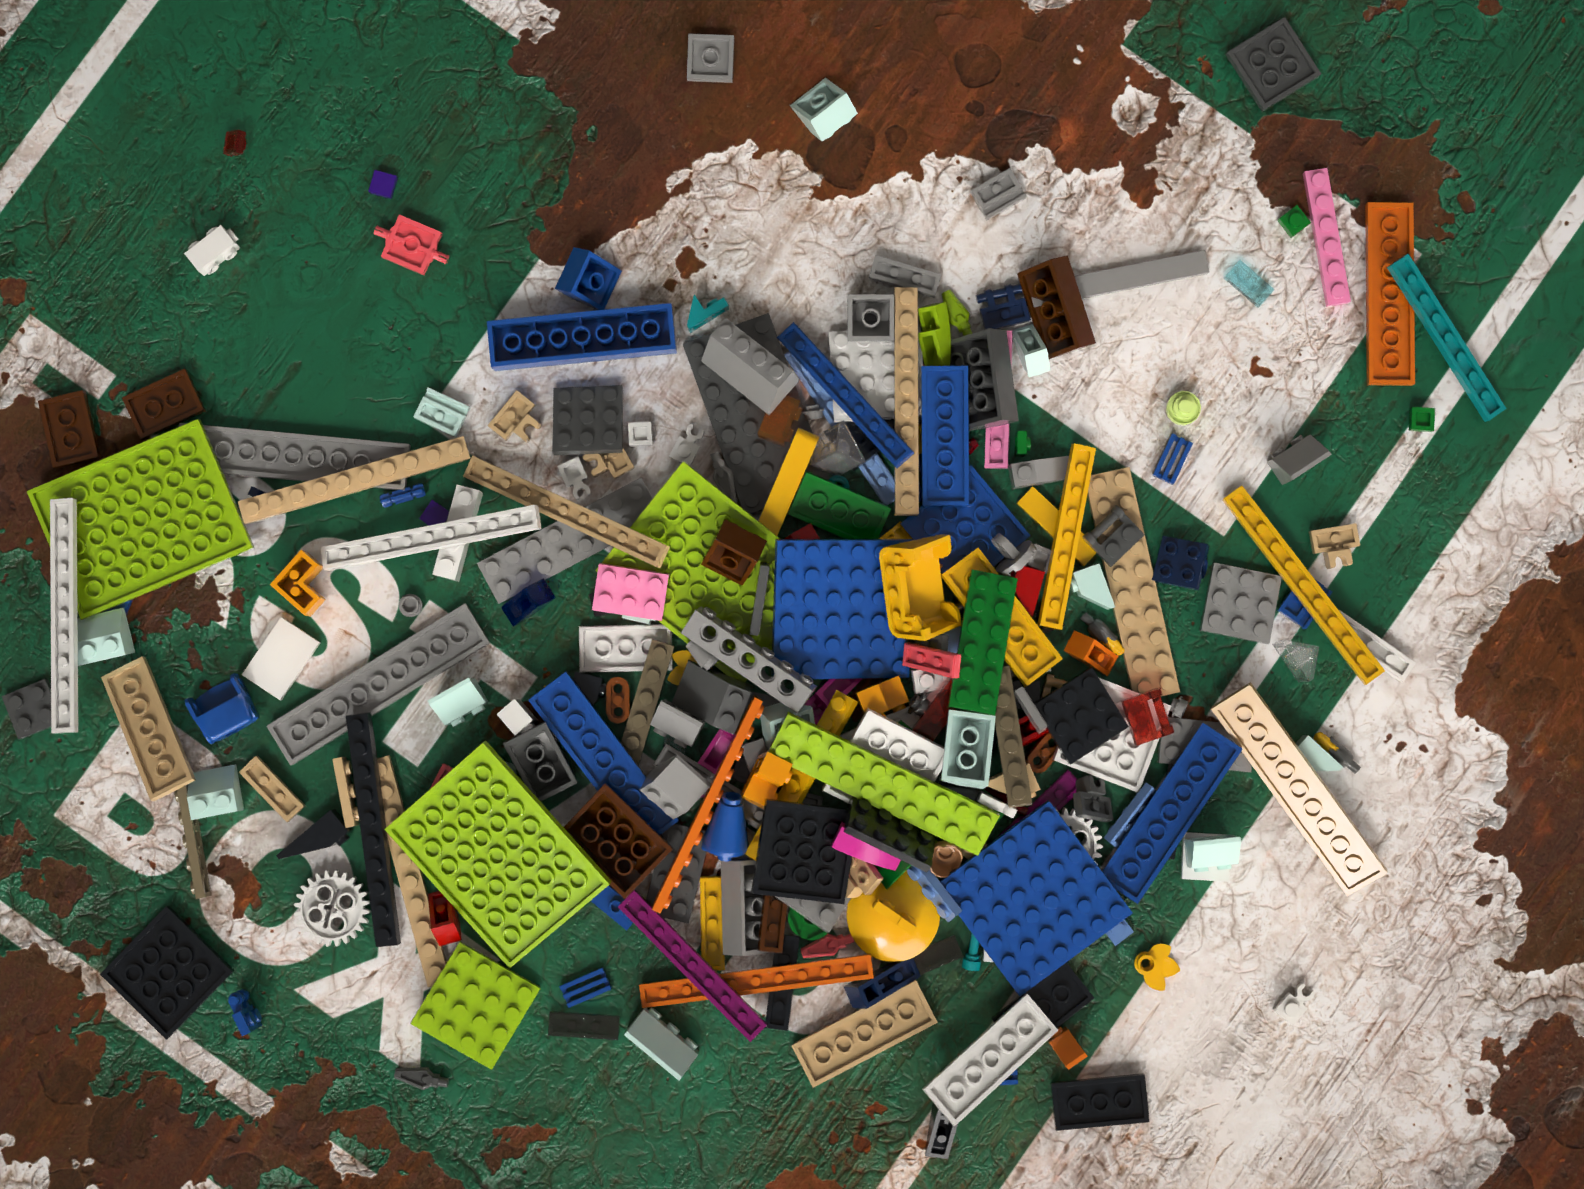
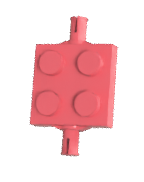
M402 215L398 216L395 225L390 230L378 225L376 230H374V235L386 239L385 248L381 255L383 259L425 276L433 259L447 264V260H449V255L437 251L442 237L440 231Z

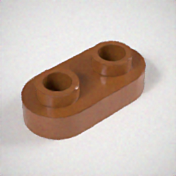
M621 677L610 679L606 685V714L613 723L625 722L630 714V686L627 680ZM617 684H620L623 688L620 693L614 691V687ZM617 707L623 710L621 716H616L614 713Z
M1049 732L1043 735L1026 755L1025 762L1030 764L1032 771L1035 773L1046 771L1054 761L1052 758L1057 745L1054 743L1053 746H1048V741L1052 739ZM1036 756H1039L1040 762L1038 764L1033 763V759Z

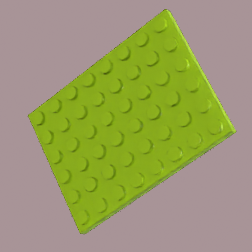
M200 419L27 491L49 546L50 499H77V612L81 620L255 548Z
M683 461L630 526L631 529L670 546L661 568L655 567L613 547L601 563L668 573L669 578L663 618L659 622L687 644L691 640L681 634L694 611L702 606L703 608L708 607L712 609L720 620L731 622L736 627L735 630L742 635L745 633L755 640V644L761 648L766 647L772 650L775 539L780 538ZM725 519L767 541L757 564L743 586L701 565ZM760 562L769 563L770 569L760 632L756 636L750 635V626ZM708 626L707 632L709 635L716 636L715 628ZM727 639L726 644L728 648L735 650V642ZM746 652L747 661L754 663V655ZM721 660L715 663V666L726 675L743 682L747 681V678Z
M486 740L384 829L509 969L612 882Z

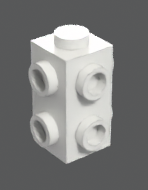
M221 225L213 227L206 233L205 238L192 243L184 254L198 272L204 276L210 275L219 268V264L225 260L232 259L237 254L240 246L236 241L239 238L230 228L226 230Z

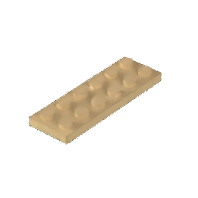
M142 656L102 676V681L150 800L156 801L195 781V776L147 659Z
M914 980L867 1009L860 1008L791 1044L814 1088L938 1022L917 981Z

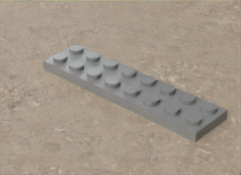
M639 478L585 506V508L630 528L651 502L652 497L642 478ZM557 521L478 562L477 565L495 599L500 604L610 545Z

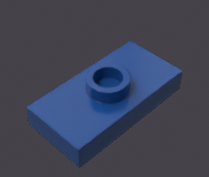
M610 885L591 900L592 903L626 931L633 922L618 908L625 899Z

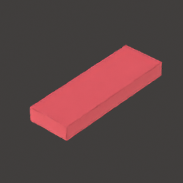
M911 642L904 643L902 666L953 679L959 678L961 654Z

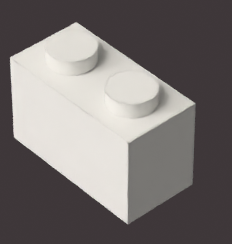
M513 699L497 713V716L515 736L535 727L534 723L538 721L520 699Z

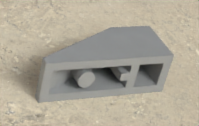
M1069 456L1010 464L1008 470L1012 490L1064 481Z

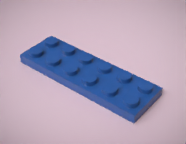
M921 366L922 506H969L968 366Z

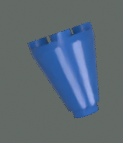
M725 792L703 836L701 845L702 850L718 856L717 858L724 862L731 861L734 857L746 855L745 853L749 846L742 797L735 792Z

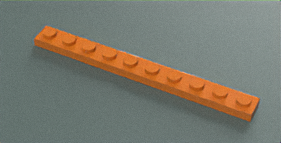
M753 695L711 782V786L707 790L652 904L653 911L661 913L663 908L667 909L673 898L670 893L673 887L678 888L683 877L680 872L683 866L688 867L693 857L690 851L693 845L698 846L703 836V833L700 831L704 823L709 824L714 813L711 811L714 802L719 803L724 791L721 790L724 781L729 782L734 769H731L734 760H740L744 748L741 746L745 739H750L755 728L751 725L755 718L759 719L765 708L762 705L763 700Z
M871 954L719 973V975L741 996L873 979L874 971ZM688 978L639 984L642 1008L708 1000Z

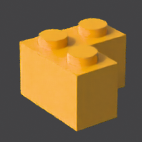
M300 550L270 584L305 616L311 617L326 600L309 585L323 569V565L304 550Z
M899 676L855 693L863 715L867 708L885 716L884 712L892 709L893 713L906 708L905 703L909 702Z
M768 751L758 755L740 794L742 799L764 809L765 799L777 800L779 794L776 791L778 787L789 782L793 771L790 770L793 764Z

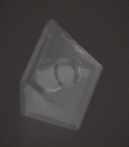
M844 420L818 434L820 437L811 456L810 465L831 475H841L866 462Z
M1289 640L1278 641L1272 644L1298 683L1310 682L1314 679L1319 646Z

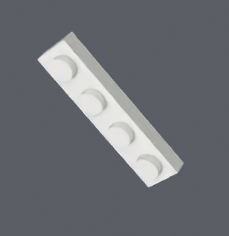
M1340 611L1384 668L1385 672L1398 681L1403 682L1416 662Z

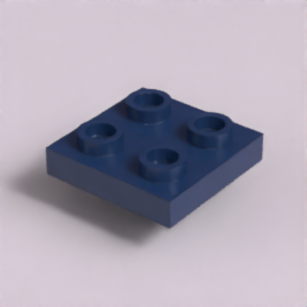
M1163 536L1152 580L1157 583L1199 591L1201 579L1205 577L1207 572L1209 545Z

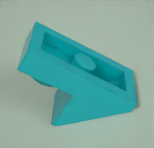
M694 294L687 323L688 331L692 333L728 311L729 305L724 297L720 300L718 298L711 300L706 304L707 308L704 309Z

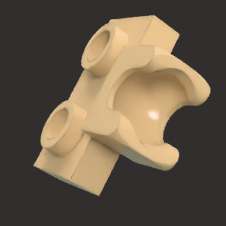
M516 390L488 424V427L505 441L515 433L528 443L530 438L525 434L526 427L533 426L536 429H540L541 424L529 415L535 404Z
M624 448L623 453L585 454L582 456L585 462L592 460L598 462L597 467L591 471L594 478L610 470L612 476L616 479L634 469Z
M1356 523L1309 531L1312 553H1323L1327 569L1336 567L1337 557L1341 559L1343 566L1353 564L1350 548L1360 546Z
M852 857L846 890L847 898L859 897L862 892L864 895H871L884 878L873 864Z

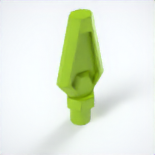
M951 290L943 292L941 295L943 302L946 301L949 323L957 327L959 333H962L963 336L972 334L971 325L968 322L970 314Z

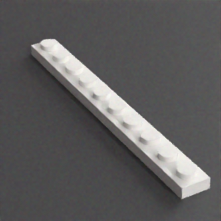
M63 498L50 499L51 733L55 734L78 732L77 499Z
M530 505L321 547L323 570L329 571L541 529L539 507L537 505Z

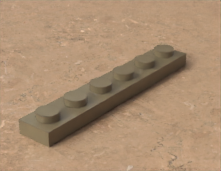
M654 639L651 641L621 744L638 766L675 647L674 645Z
M1005 666L1002 670L995 713V728L1008 808L1032 805V798L1010 666Z
M187 784L174 791V795L180 805L181 811L178 813L180 824L183 825L185 833L182 836V841L188 851V858L186 859L187 869L192 874L190 888L192 894H195L196 899L212 895L199 820H191L187 801Z

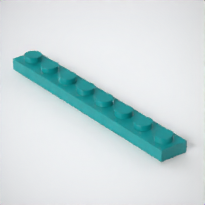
M1406 254L1389 265L1387 269L1484 422L1491 420L1507 409L1410 255Z

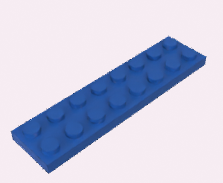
M567 671L528 699L597 791L605 783L608 784L659 835L679 821L678 817L673 820L670 816L666 815L660 807L640 791L646 775Z
M1205 723L1201 724L1103 869V874L1117 891L1137 904L1140 902L1242 751L1241 747Z

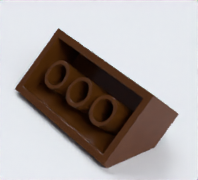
M1068 255L1047 260L1017 273L1033 325L1047 348L1049 359L1096 343ZM1032 297L1045 302L1041 306L1034 307Z

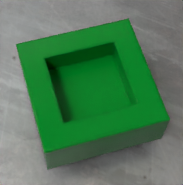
M1298 205L1277 220L1290 238L1294 237L1311 223Z
M1411 407L1409 410V431L1433 432L1435 408Z
M1017 431L1015 433V457H1024L1027 451L1031 449V438L1027 437V431Z

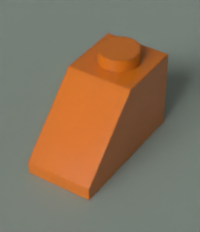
M1075 630L1063 650L1076 660L1106 676L1109 675L1118 658V655L1097 640Z
M1059 1026L1057 1028L1058 1031L1047 1041L1061 1062L1069 1070L1088 1056L1066 1026L1063 1028Z

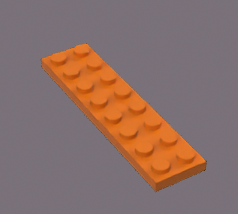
M1367 202L1365 204L1367 385L1413 386L1415 385L1414 310L1387 267L1406 254H1409L1414 261L1413 203Z

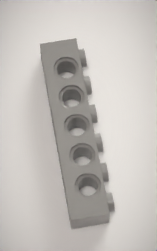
M702 606L696 609L681 634L794 712L798 713L804 707L817 687L813 684L812 678L806 674L800 675L793 670L794 667L785 660L781 662L774 657L775 654L766 647L761 648L755 644V640L745 633L742 635L736 631V627L731 622L720 620L712 609L708 607L703 608ZM708 626L715 628L716 636L709 635L707 632ZM727 639L735 642V650L728 648L726 644ZM746 652L754 655V663L747 661ZM765 666H770L774 669V676L766 674ZM785 679H789L793 682V690H790L785 687Z

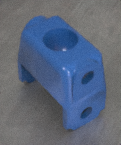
M236 673L230 675L231 679L209 689L196 700L193 698L185 699L188 711L210 744L227 738L259 719V714L252 702L250 693L242 678Z

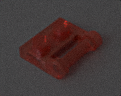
M1161 688L1151 689L1145 693L1121 700L1134 744L1137 746L1174 733L1173 726L1169 724L1161 695L1163 694ZM1150 699L1153 701L1161 726L1158 730H1156L1147 702Z

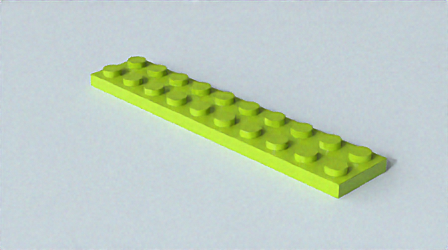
M787 712L768 752L792 763V768L857 799H866L872 806L878 809H885L893 816L903 819L977 856L1000 816L998 812L790 712Z

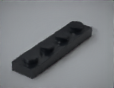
M784 934L782 953H774L772 967L797 963L800 943L799 936ZM794 989L769 992L765 1020L768 1025L765 1028L789 1030Z

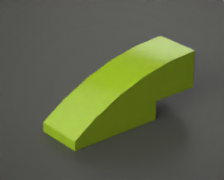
M946 301L918 308L922 332L918 333V339L925 366H950L951 332Z

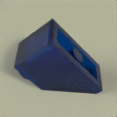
M543 578L522 589L501 608L514 627L543 609L556 597Z

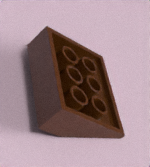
M606 783L564 826L565 830L612 881L610 885L624 899L674 849Z

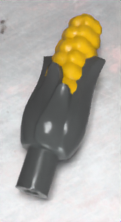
M1087 612L1080 617L1088 626L1087 630L1095 640L1117 655L1124 653L1125 649L1117 640L1118 637L1102 620L1098 618L1094 620Z
M1322 732L1315 733L1314 740L1342 765L1343 768L1347 767L1354 774L1360 770L1361 767L1353 761V755L1347 748L1339 744L1332 736L1327 737Z

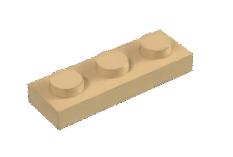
M255 756L239 771L286 822H290L306 806L259 756Z
M346 757L332 759L345 828L359 825L358 806L356 807L354 800L356 797L355 784H351L350 775L353 773L351 762L347 761Z

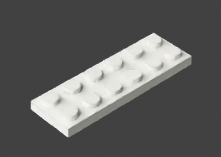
M1025 994L923 1087L922 1090L949 1122L956 1126L1049 1040L1058 1029L1031 997Z

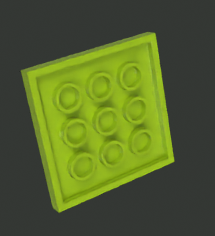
M459 941L410 1024L492 1070L541 988Z

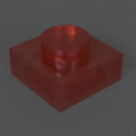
M241 130L226 132L223 154L230 157L242 155L246 148V132Z

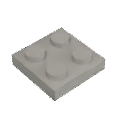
M688 34L687 81L733 83L734 35Z

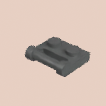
M1115 505L1111 509V513L1090 533L1087 532L1083 535L1082 538L1109 567H1112L1145 534L1125 515L1119 506ZM1118 519L1122 525L1100 545L1096 539Z

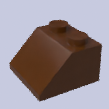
M725 519L701 565L743 586L757 564L767 541Z

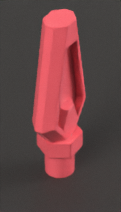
M827 934L802 947L800 950L803 958L835 956L840 948H845L847 944L854 943V939L851 934L845 936L843 934L837 936Z

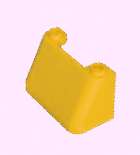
M950 535L930 536L890 545L881 549L879 560L888 626L890 632L895 637L927 641L961 626V616L958 607L954 603L944 602L939 558L947 557L951 552Z

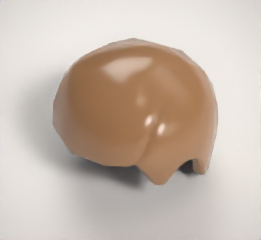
M946 840L935 843L932 867L930 868L931 873L936 877L946 878L953 870L958 869L963 860L961 848Z

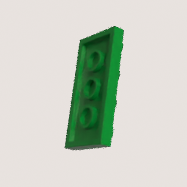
M806 471L788 514L845 539H878L890 513L891 506Z

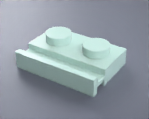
M428 387L413 417L456 438L470 407Z

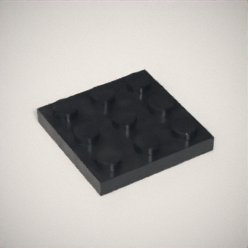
M1092 667L1034 703L1047 723L1046 729L1070 765L1129 727Z

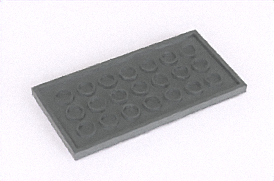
M769 313L735 325L788 366ZM708 334L683 343V347L725 463L733 471L734 486L741 507L749 514H754L764 509L798 427L808 432H813L809 421L805 420V415L802 414V411L805 410L796 386L792 388L774 411L768 415L703 364L701 360L711 335ZM816 444L805 472L808 471L829 480L827 470Z

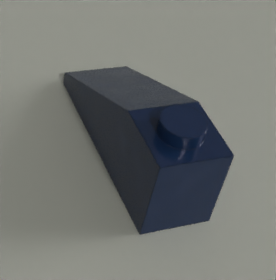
M911 958L905 961L893 962L874 970L873 979L852 981L845 985L844 989L852 1008L867 1009L918 979L921 975L914 959Z

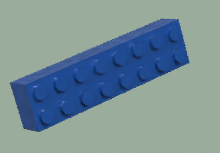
M671 303L487 321L490 364L494 371L677 354L673 307Z

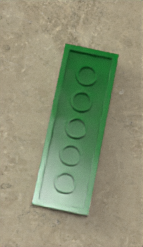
M973 569L970 571L957 654H961L959 678H952L947 708L995 716L1018 578Z

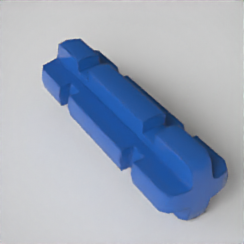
M419 483L413 485V488L409 486L405 490L392 491L390 495L389 492L381 494L380 502L386 508L393 506L392 503L400 504L413 500L414 497H424L426 495L423 484Z

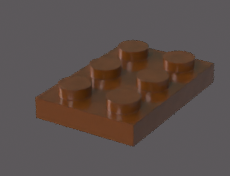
M182 369L122 397L141 440L154 436L206 411L187 369Z
M76 391L38 401L53 468L57 469L101 458L86 391Z

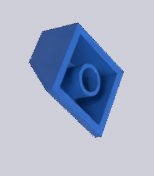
M573 247L555 289L596 310H604L622 270L589 250Z

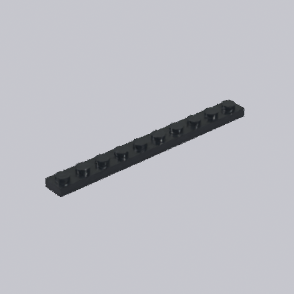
M371 712L346 715L376 947L395 946L401 944L388 838L387 832L384 830L386 823Z

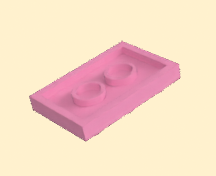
M599 563L592 610L662 621L669 574Z

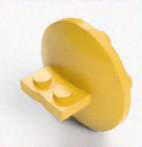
M907 870L888 890L881 882L871 895H864L862 892L859 897L851 898L847 904V924L854 941L865 953L871 954L872 957L882 961L899 962L919 955L930 945L939 927L940 915L935 905L923 895L922 887L917 881H913L909 877Z

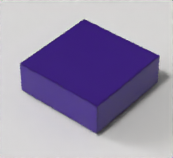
M374 170L368 192L392 199L398 177Z
M431 500L419 519L427 525L447 522L449 511Z

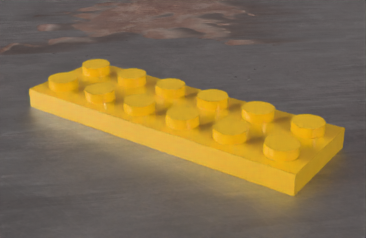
M979 547L941 575L964 607L970 571L972 569L998 574ZM1015 596L1004 660L1023 686L1027 687L1063 658Z

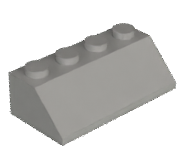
M726 318L710 335L701 360L703 364L768 415L774 411L799 381L791 368Z
M754 859L721 861L723 955L749 956L772 953L757 951L763 895L751 893L753 882L751 879L754 875L756 862Z

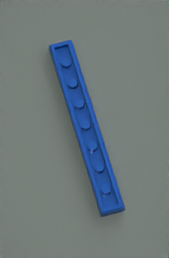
M794 322L777 336L786 349L896 469L914 454L911 448Z

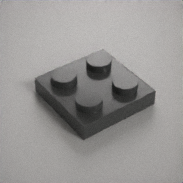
M43 679L2 696L18 739H24L51 728V685L48 679Z

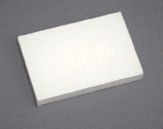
M280 617L242 675L277 699L282 700L321 642L285 618Z

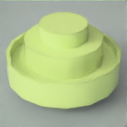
M1188 391L1175 393L1166 404L1168 418L1177 425L1191 424L1198 418L1201 411L1199 399Z

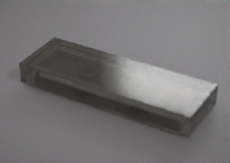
M550 1011L548 1036L618 1040L620 1016Z

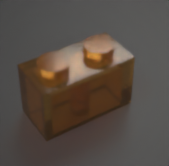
M786 395L770 415L765 413L757 433L758 437L784 447L785 442L790 443L795 431L791 429L794 420L799 421L803 408H800V400Z

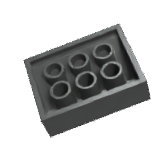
M988 328L952 339L950 366H968L969 431L997 427L1019 421L1007 331Z

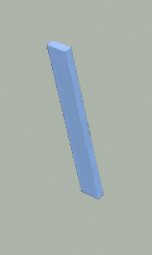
M789 351L785 353L784 356L815 404H819L820 408H824L823 415L833 429L841 422L834 423L832 398ZM877 454L860 466L859 469L880 501L889 505L895 501L894 478Z

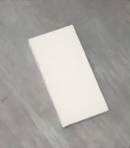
M663 624L579 626L580 673L643 671L652 639L672 645V631ZM672 657L668 667V671L673 670Z

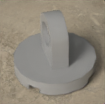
M997 533L991 540L993 545L1004 556L996 567L998 574L1010 577L1009 572L1012 570L1014 572L1021 570L1032 559L1033 551L1036 550V546L1030 540L1022 542L1015 548L1000 533Z

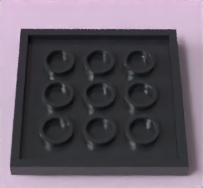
M765 799L751 893L844 904L852 856L832 848V841L841 822H846L848 809Z
M166 906L100 975L167 1040L235 970L170 906Z

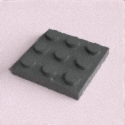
M1285 17L1226 53V57L1262 112L1321 75V72Z
M622 385L553 388V455L623 453Z

